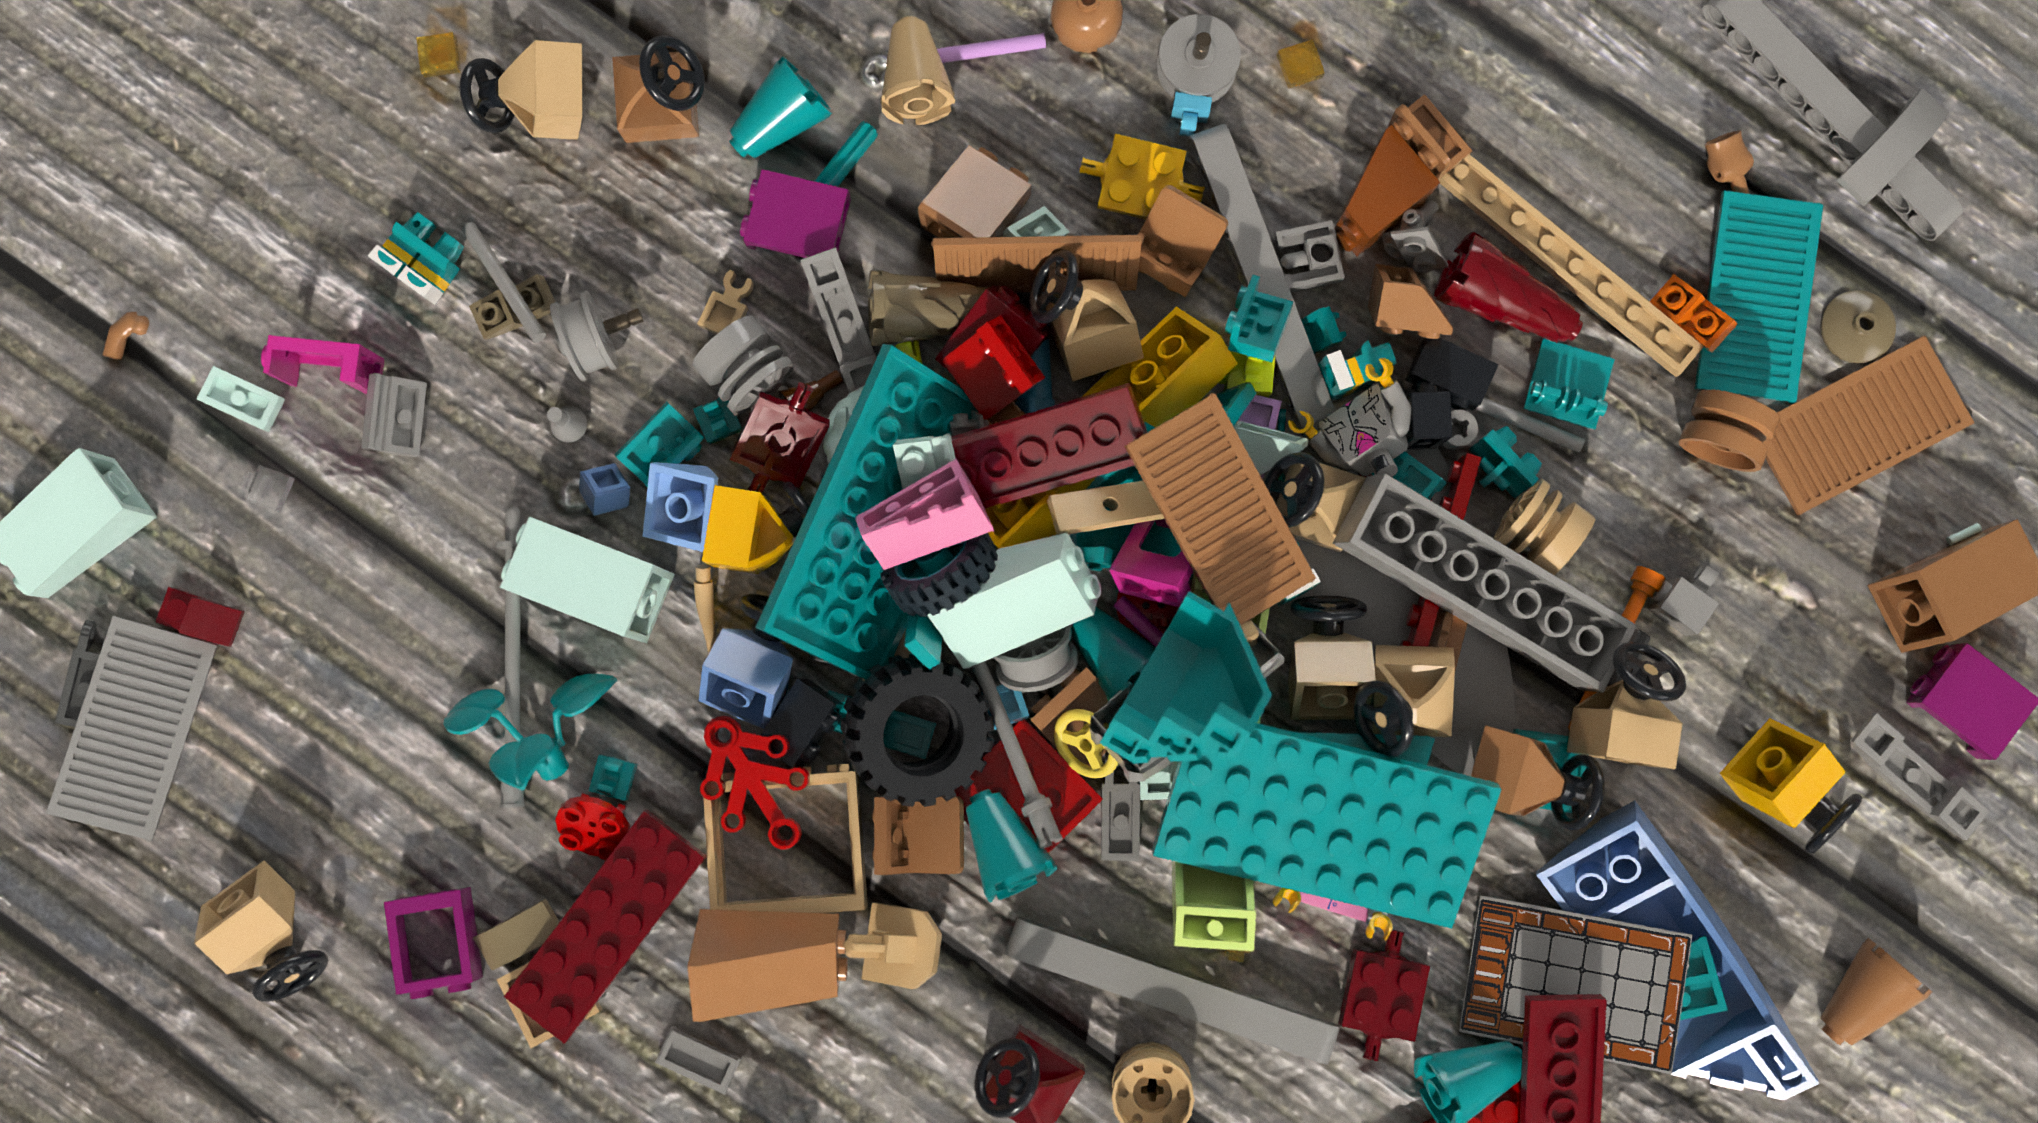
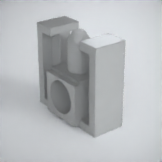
M1333 220L1275 232L1277 251L1303 244L1304 251L1285 254L1280 259L1281 266L1286 269L1305 265L1308 268L1307 272L1284 275L1291 293L1343 282L1345 276ZM1317 247H1324L1330 252L1331 259L1326 262L1316 261L1312 257L1311 251Z

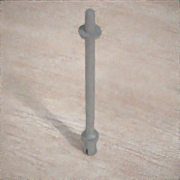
M513 506L509 507L505 513V541L495 543V548L505 550V564L513 557L517 547V533L521 528L520 510ZM505 590V717L520 732L521 596ZM505 728V744L517 741ZM501 781L500 808L525 807L524 790L514 788Z
M986 661L972 666L982 694L987 698L990 705L989 711L1025 797L1024 807L1021 809L1024 817H1029L1038 839L1039 847L1046 848L1052 846L1053 841L1058 843L1063 840L1050 810L1053 805L1049 797L1045 798L1044 795L1039 793Z

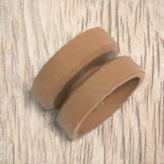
M1702 390L1698 392L1691 409V414L1696 420L1685 424L1679 439V445L1697 458L1718 466L1744 472L1761 470L1768 453V448L1763 441L1773 439L1780 422V416L1768 406L1742 395L1720 390Z

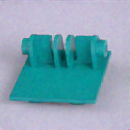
M1543 338L1523 409L1595 430L1599 415L1604 416L1608 407V402L1604 401L1615 359Z

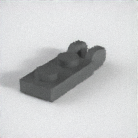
M85 621L77 648L73 649L55 719L57 724L76 726L100 653L89 651L96 635L95 621Z

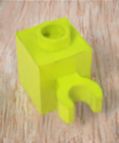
M1231 351L1238 364L1218 384H1224L1225 391L1242 383L1249 382L1255 389L1256 395L1269 398L1273 390L1275 356L1272 362Z

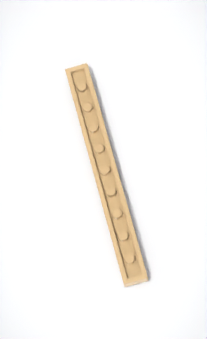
M1471 155L1439 179L1442 186L1675 377L1681 375L1704 347Z

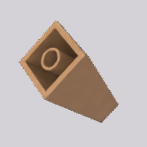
M2018 519L1989 527L1867 586L1901 653L1955 641L2038 596V558Z
M700 909L687 966L693 1022L708 1021L838 997L839 982L847 980L848 958L841 957V954L846 953L843 943L847 940V930H840L839 914Z

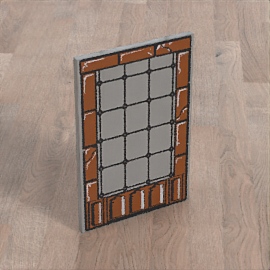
M1480 895L1476 922L1474 923L1475 930L1465 993L1462 999L1463 1006L1459 1032L1523 1045L1525 995L1601 994L1607 999L1604 1061L1672 1074L1675 1049L1678 1044L1677 1036L1687 969L1689 968L1692 934Z

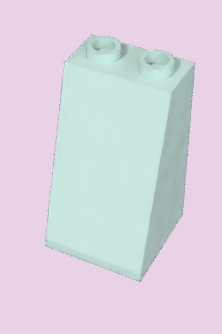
M78 448L0 521V563L8 566L15 576L13 582L23 594L49 598L157 518V516L114 458Z
M529 516L527 523L523 524L517 533V547L512 559H509L503 567L501 574L503 581L500 588L623 637L647 643L675 574Z
M1067 532L997 549L998 560L994 561L996 567L993 572H988L990 578L986 583H978L981 589L977 593L969 592L966 594L968 600L962 604L957 600L954 602L955 608L949 611L942 607L940 614L934 616L930 612L927 614L963 669L977 665L1094 615L1098 597L1101 595V585L1097 576L1092 575L1086 565L1081 549L1074 545Z

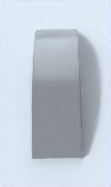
M1920 88L1900 109L1899 115L1865 152L1849 165L1836 181L1860 204L1866 205L1921 150L1942 125L1949 112L1925 89Z
M835 247L800 261L820 311L849 393L865 385L876 361V356Z
M1872 713L1851 739L1850 743L1875 772L1918 809L1962 840H1968L1990 811L1963 787L1951 784L1903 742L1905 737L1878 713Z

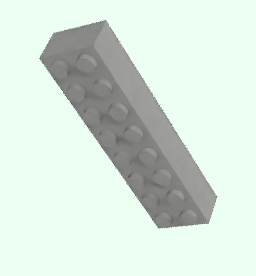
M1386 473L1367 476L1333 541L1334 545L1582 691L1604 693L1615 670L1613 654L1621 644L1629 642L1637 626Z

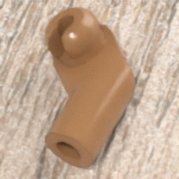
M127 312L110 326L102 355L122 360L128 337L131 333L137 335L146 334L149 319L146 316L137 315V312Z

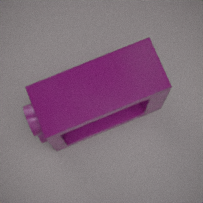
M471 887L398 898L384 902L396 995L409 993L410 999H418L434 995V988L446 986L448 993L472 989L471 982L483 978L480 950L473 939L477 935ZM453 907L461 972L412 980L404 914Z

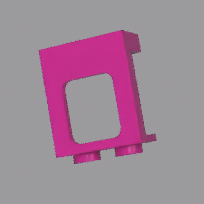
M268 335L267 345L263 347L261 353V364L264 368L263 373L294 387L298 385L300 363L341 367L339 381L367 394L369 374H383L384 358L360 344Z
M1165 519L1135 523L1109 569L1119 592L1180 607L1187 593L1191 592L1188 580L1193 573L1192 567L1182 550L1177 556L1169 557L1140 549L1154 522L1157 526L1169 528Z

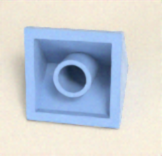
M650 463L642 537L703 552L714 486H718V476L708 466Z

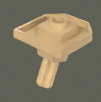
M876 902L871 905L868 934H850L848 939L844 941L843 948L846 949V955L850 958H864L861 979L908 989H917L937 973L942 933L928 911Z

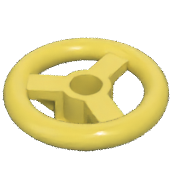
M1071 709L1064 712L1057 719L1054 726V742L1059 755L1074 771L1083 776L1102 778L1111 774L1116 769L1118 762L1109 753L1107 762L1103 764L1102 750L1104 747L1101 743L1096 745L1091 739L1090 720L1091 716L1095 713L1085 709ZM1081 720L1087 722L1078 732L1065 730L1072 721ZM1104 723L1103 727L1107 730L1109 724ZM1067 744L1077 747L1081 753L1085 754L1090 766L1078 760L1072 754Z

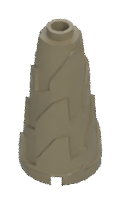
M883 270L870 271L868 289H873V293H870V298H868L871 346L953 335L982 293L989 287L942 281L934 277L892 274Z

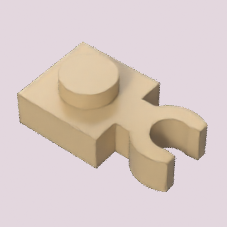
M729 270L723 280L725 287L723 295L712 291L697 323L698 326L718 334L734 321L745 317L749 308L747 305L740 303V301L751 294L754 287L752 279L747 278L743 287L739 289L734 288L732 284L736 274L734 271Z

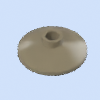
M1853 290L1835 297L1826 306L1821 318V335L1827 348L1836 357L1849 363L1862 364L1880 358L1889 350L1896 334V322L1892 310L1882 298L1868 291ZM1861 318L1866 320L1868 330L1861 328L1859 324Z

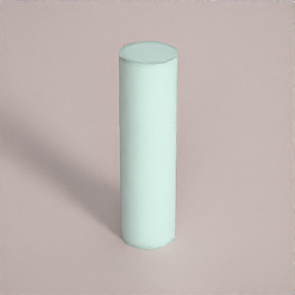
M1976 523L1946 537V541L1952 546L1981 532L1982 527Z

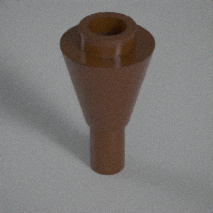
M837 370L832 371L818 381L805 383L804 389L807 384L813 388L805 408L811 411L824 397L825 393L843 383V379ZM797 386L779 391L780 399L791 401Z

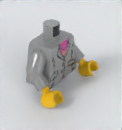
M1379 358L1384 368L1383 374L1381 376L1377 375L1372 364L1366 365L1365 373L1370 380L1380 381L1383 387L1376 383L1318 423L1320 427L1318 431L1313 427L1314 418L1305 411H1299L1307 419V424L1303 429L1297 428L1292 420L1288 421V425L1293 432L1305 434L1309 438L1308 444L1326 463L1344 471L1355 469L1362 476H1368L1371 473H1374V475L1386 473L1393 477L1398 470L1393 459L1405 452L1408 447L1406 434L1409 431L1412 407L1398 381H1393L1390 377L1393 373L1391 361L1386 358Z

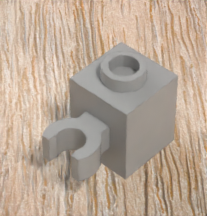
M1705 565L1704 568L1698 567L1689 582L1683 577L1669 581L1664 580L1660 591H1655L1651 597L1655 601L1649 608V611L1684 636L1699 634L1720 604L1705 594L1715 582L1719 573Z

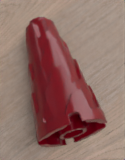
M1470 232L1461 240L1453 251L1458 255L1453 262L1447 261L1448 268H1443L1437 281L1434 296L1441 303L1461 308L1491 322L1497 320L1523 332H1532L1555 343L1558 341L1565 342L1567 339L1573 341L1583 326V321L1579 320L1581 314L1574 310L1575 307L1560 298L1556 291L1530 275L1524 266L1502 253L1496 246L1475 232Z

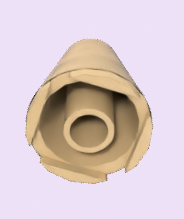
M906 16L896 22L891 29L881 95L882 112L886 118L899 124H904L903 118L915 119V125L936 122L951 112V104L955 105V94L927 23L917 17Z

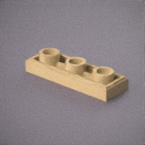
M1144 481L1050 495L1047 501L1057 535L1066 532L1069 535L1164 519Z

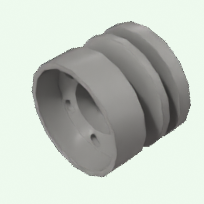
M753 315L742 317L722 329L698 352L692 364L710 386L725 381L717 395L722 401L729 400L727 407L735 416L751 410L759 392L772 396L792 374L795 367L788 357H781L783 352L778 345L770 346L763 350L770 336Z

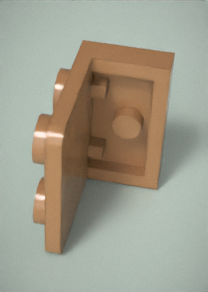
M1425 94L1408 108L1404 104L1396 108L1388 127L1392 125L1438 180L1472 152V149Z
M1166 185L1161 190L1146 221L1137 234L1143 237L1138 272L1146 273L1161 282L1168 290L1186 297L1200 277L1226 231L1228 220L1177 188Z
M1087 667L1081 673L1075 668L1068 678L1059 683L1064 688L1053 699L1046 694L1031 708L1036 714L1030 719L1031 722L1054 746V726L1057 719L1064 712L1071 709H1085L1096 713L1109 702L1097 682V678ZM1081 720L1072 721L1065 730L1078 732L1087 722ZM1067 744L1072 754L1078 760L1090 766L1085 754L1081 753L1077 747ZM1105 748L1102 750V756L1107 752Z
M956 796L945 801L942 797L935 798L936 805L924 807L920 802H915V805L910 807L901 805L896 799L889 801L883 797H874V810L872 814L874 822V848L872 853L874 875L961 873L964 869V802L962 798Z

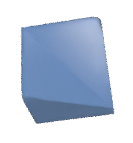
M615 463L580 472L579 491L593 516L626 508L629 505L630 486Z

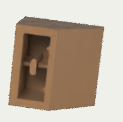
M1375 264L1367 307L1375 325L1380 327L1381 331L1390 334H1402L1403 330L1418 331L1417 334L1419 336L1431 339H1438L1441 334L1452 335L1453 327L1443 309L1413 268Z

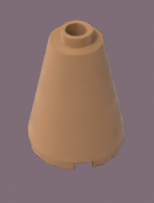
M1867 938L1862 943L1820 1017L1825 1023L1821 1030L1838 1045H1841L1844 1041L1851 1046L1926 1000L1933 993L1925 985L1918 990L1922 983L1881 947L1872 951L1876 944L1870 938Z

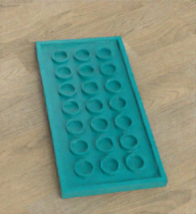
M882 345L756 625L757 629L864 680L871 675L869 669L877 663L882 667L889 664L888 658L894 656L906 629L908 614L899 608L884 586L881 579L882 566L861 537L855 517L903 490L893 444L897 440L926 436L939 437L944 436V434L951 435L950 422L953 421V414L967 413L968 419H972L971 410L978 412L963 389L893 345Z
M1257 723L1251 736L1234 759H1220L1218 754L1201 755L1200 759L1195 761L1178 762L1152 847V854L1155 857L1452 929L1502 789L1496 782L1395 757H1388L1383 754Z

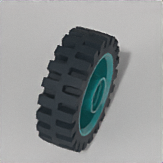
M985 533L885 570L882 568L881 579L893 600L904 613L907 612L910 616L917 614L919 617H926L930 612L934 616L940 614L942 607L949 611L955 608L954 602L959 600L962 604L968 600L966 594L969 592L975 594L981 589L978 583H986L990 578L988 572H993L996 567L994 561L998 560L997 549L989 534Z

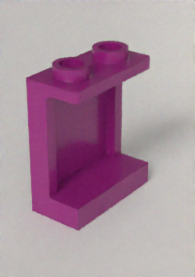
M761 169L759 180L754 179L750 187L749 201L753 202L750 215H744L740 227V236L744 237L743 241L747 248L756 250V247H761L803 258L835 247L838 252L851 203L849 190Z
M1968 643L1945 645L1934 655L1932 659L1934 665L1929 672L1920 676L1910 688L1912 694L1906 703L1912 708L1924 709L1968 743L1969 746L1966 748V751L1976 759L1996 760L2038 705V697Z

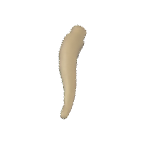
M700 564L696 566L694 594L698 617L709 654L716 641L713 579H711V566Z

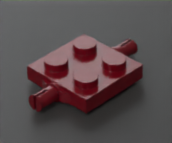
M799 382L791 401L781 400L764 392H759L730 453L731 461L748 467L755 474L747 490L763 493L769 480L790 481L796 487H800L830 426L829 419L812 413L805 408L807 400L813 392V388L808 384L804 389L805 383Z
M1392 929L1386 941L1385 951L1368 952L1354 948L1352 951L1338 1024L1342 1027L1360 1030L1367 1035L1362 1057L1368 1060L1379 1061L1382 1039L1399 1038L1413 1042L1416 1040L1430 966L1410 961L1400 955L1405 932Z

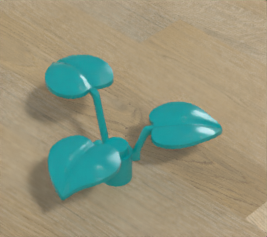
M584 674L562 684L550 699L552 706L556 708L552 713L555 738H551L547 734H534L527 738L523 737L499 710H496L504 703L505 697L500 691L495 689L479 690L460 700L450 710L447 717L444 718V727L452 734L462 735L479 729L490 717L498 719L517 741L509 742L500 747L490 758L489 767L492 773L502 782L514 788L525 790L536 770L543 780L550 781L562 776L569 768V763L561 750V747L566 744L562 737L561 716L573 717L587 710L618 680L612 675Z

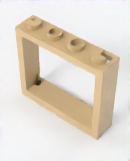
M849 764L826 765L827 773L812 774L811 766L803 767L810 774L808 786L847 784L853 893L727 902L723 828L721 826V797L715 800H707L703 797L710 909L800 913H834L865 910L868 907L858 773L855 770L849 771ZM735 772L722 773L721 779L725 783V792H731ZM794 772L791 776L792 783L796 786H801L804 782L803 774ZM762 780L767 789L788 787L784 784ZM708 782V793L711 795L718 793L719 786L716 782Z

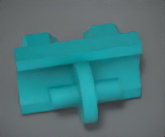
M1504 426L1497 431L1492 429L1472 445L1469 450L1473 455L1481 457L1479 467L1486 473L1479 483L1486 487L1493 481L1501 491L1506 489L1513 498H1516L1539 480L1536 474L1542 467V463L1534 454L1528 452L1519 458L1511 449L1517 442L1516 435L1508 426Z

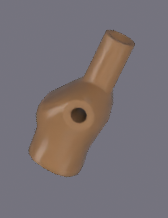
M1741 130L1729 132L1705 144L1708 154L1707 167L1714 179L1722 183L1730 182L1733 192L1750 194L1744 175L1752 168L1754 159L1744 144Z

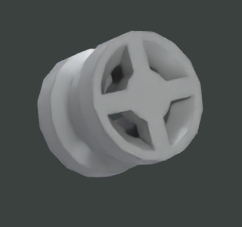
M1462 409L1451 411L1453 422L1452 438L1441 445L1443 448L1450 451L1459 450L1476 438L1478 423L1475 417L1468 411Z

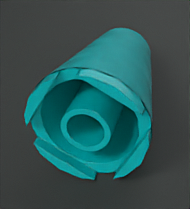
M784 56L774 64L730 129L733 138L729 142L744 158L748 154L753 158H757L826 120L833 114L828 104L813 85L800 74H795L798 69Z
M1098 607L1095 608L1094 615L1073 623L1071 627V636L1093 675L1097 678L1096 680L1108 701L1119 691H1123L1133 682L1134 684L1136 683L1156 649L1148 640Z
M987 789L970 798L971 804L966 808L982 887L988 902H992L996 895L998 900H1002L1038 883L1036 875L1042 871L1048 877L1057 870L1054 859L1045 848L1039 847L1038 839L1000 792L992 794L991 790Z
M1504 1041L1425 1054L1418 1057L1414 1061L1415 1078L1422 1076L1425 1087L1420 1089L1419 1092L1429 1113L1437 1123H1467L1521 1080L1523 1051L1518 1046H1513L1510 1042Z

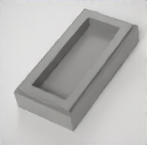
M673 1025L655 1063L725 1095L742 1056Z

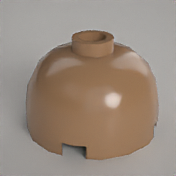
M1053 0L1050 21L1052 28H1054L1058 39L1063 45L1077 52L1091 53L1097 51V48L1111 44L1115 40L1122 26L1123 6L1121 0Z

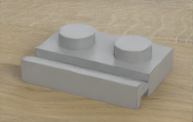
M379 373L369 374L361 449H372L409 457L419 456L427 383L385 376Z

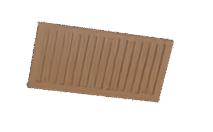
M1142 235L933 238L931 245L934 250L937 280L985 287L1004 285L1014 292H1031L1034 279L1043 263L1053 253L1060 250H1068L1075 255L1078 261L1079 281L1111 280L1117 283L1120 291H1130L1137 288L1143 237ZM1061 262L1060 273L1067 276V265L1065 262ZM1048 276V278H1047V280H1046V282H1045V285H1044V287H1043V291H1042V292L1045 291V287H1046V284H1047V282H1048V280H1049V276Z
M1922 336L1776 412L1780 416V422L1773 439L1763 441L1768 448L1765 459L1795 513L1800 515L1974 424V421L1927 337Z
M1215 393L1208 394L1205 399L1124 446L1211 604L1224 611L1230 602L1240 625L1316 579Z

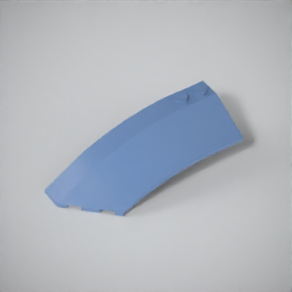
M1635 800L1600 819L1536 871V876L1564 911L1692 934V942L1699 936L1706 935L1728 1010L1680 1020L1677 1036L1678 1044L1675 1049L1672 1074L1670 1075L1686 1078L1687 1074L1707 1078L1710 1079V1084L1743 1091L1744 1087L1764 1091L1767 1097L1785 1100L1819 1084L1814 1071L1746 957L1693 878Z

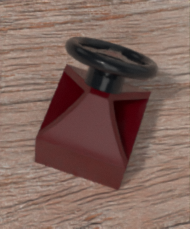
M1019 1024L1011 1038L997 1042L981 1058L974 1079L975 1096L982 1110L992 1117L1010 1118L1016 1123H1056L1085 1075L1084 1064Z

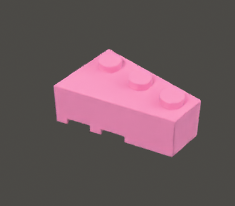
M957 459L855 517L861 537L884 570L994 530L978 493Z

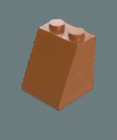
M1392 125L1384 131L1373 149L1334 227L1338 243L1347 252L1352 251L1356 257L1382 238L1384 233L1398 225L1407 210H1417L1422 206L1440 184V181Z

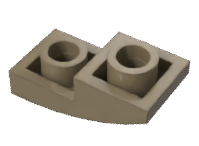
M536 274L516 285L517 290L536 319L550 313V304L556 301L543 275ZM500 289L469 306L483 339L488 340L523 326Z
M545 898L518 911L509 919L481 931L473 939L493 971L543 945L559 924V920Z

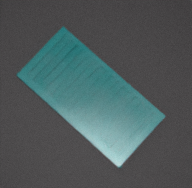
M1722 191L1707 300L1732 317L1738 325L1713 353L1704 347L1701 349L1694 389L1727 391L1742 396L1784 401L1790 404L1797 402L1824 204Z

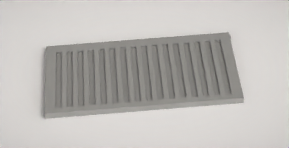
M112 616L46 814L142 838L148 842L153 841L218 648L217 643L202 641Z

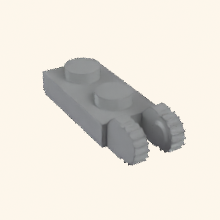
M1105 753L1104 764L1107 762L1109 753ZM1113 771L1104 777V783H1102L1101 797L1103 798L1101 801V860L1139 861L1140 784L1129 781L1128 784H1114Z

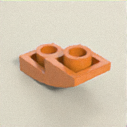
M1675 274L1650 300V303L1711 353L1738 325L1732 317L1706 300L1700 292Z

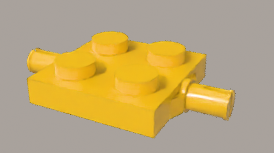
M1115 134L1111 152L1104 163L1083 157L1079 173L1101 177V193L1097 208L1145 220L1161 190L1166 185L1177 188L1199 202L1202 200L1205 188L1204 186L1201 187L1183 182L1182 169L1187 153L1186 150L1120 134Z

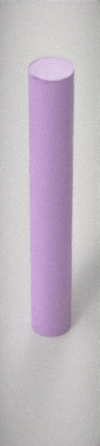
M1042 33L938 48L937 50L942 63L1043 49L1046 48L1045 35Z

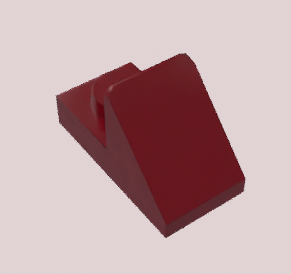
M168 587L155 622L174 628L179 633L232 647L244 611L174 587Z

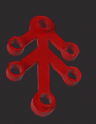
M718 716L710 720L704 730V740L712 752L706 779L700 785L701 795L707 800L720 798L726 788L721 777L727 757L735 768L727 811L721 817L722 828L729 833H735L745 826L746 816L743 813L747 790H749L771 824L768 830L770 843L781 850H786L796 845L801 838L799 823L793 818L784 816L762 780L784 784L793 791H800L806 788L810 782L809 772L803 767L786 769L749 761L741 748L763 750L772 758H780L789 751L790 744L788 739L780 734L768 737L742 731L739 722L730 716ZM722 727L730 731L731 736L727 742L721 741L718 737V732ZM774 739H778L783 743V750L779 754L771 750V742ZM794 772L803 774L804 782L801 786H796L792 783L791 776ZM709 781H714L718 784L719 791L716 795L708 793L707 784ZM729 814H736L739 817L740 823L738 827L733 828L729 826L727 822ZM783 825L791 827L793 831L791 839H784L780 835V828Z

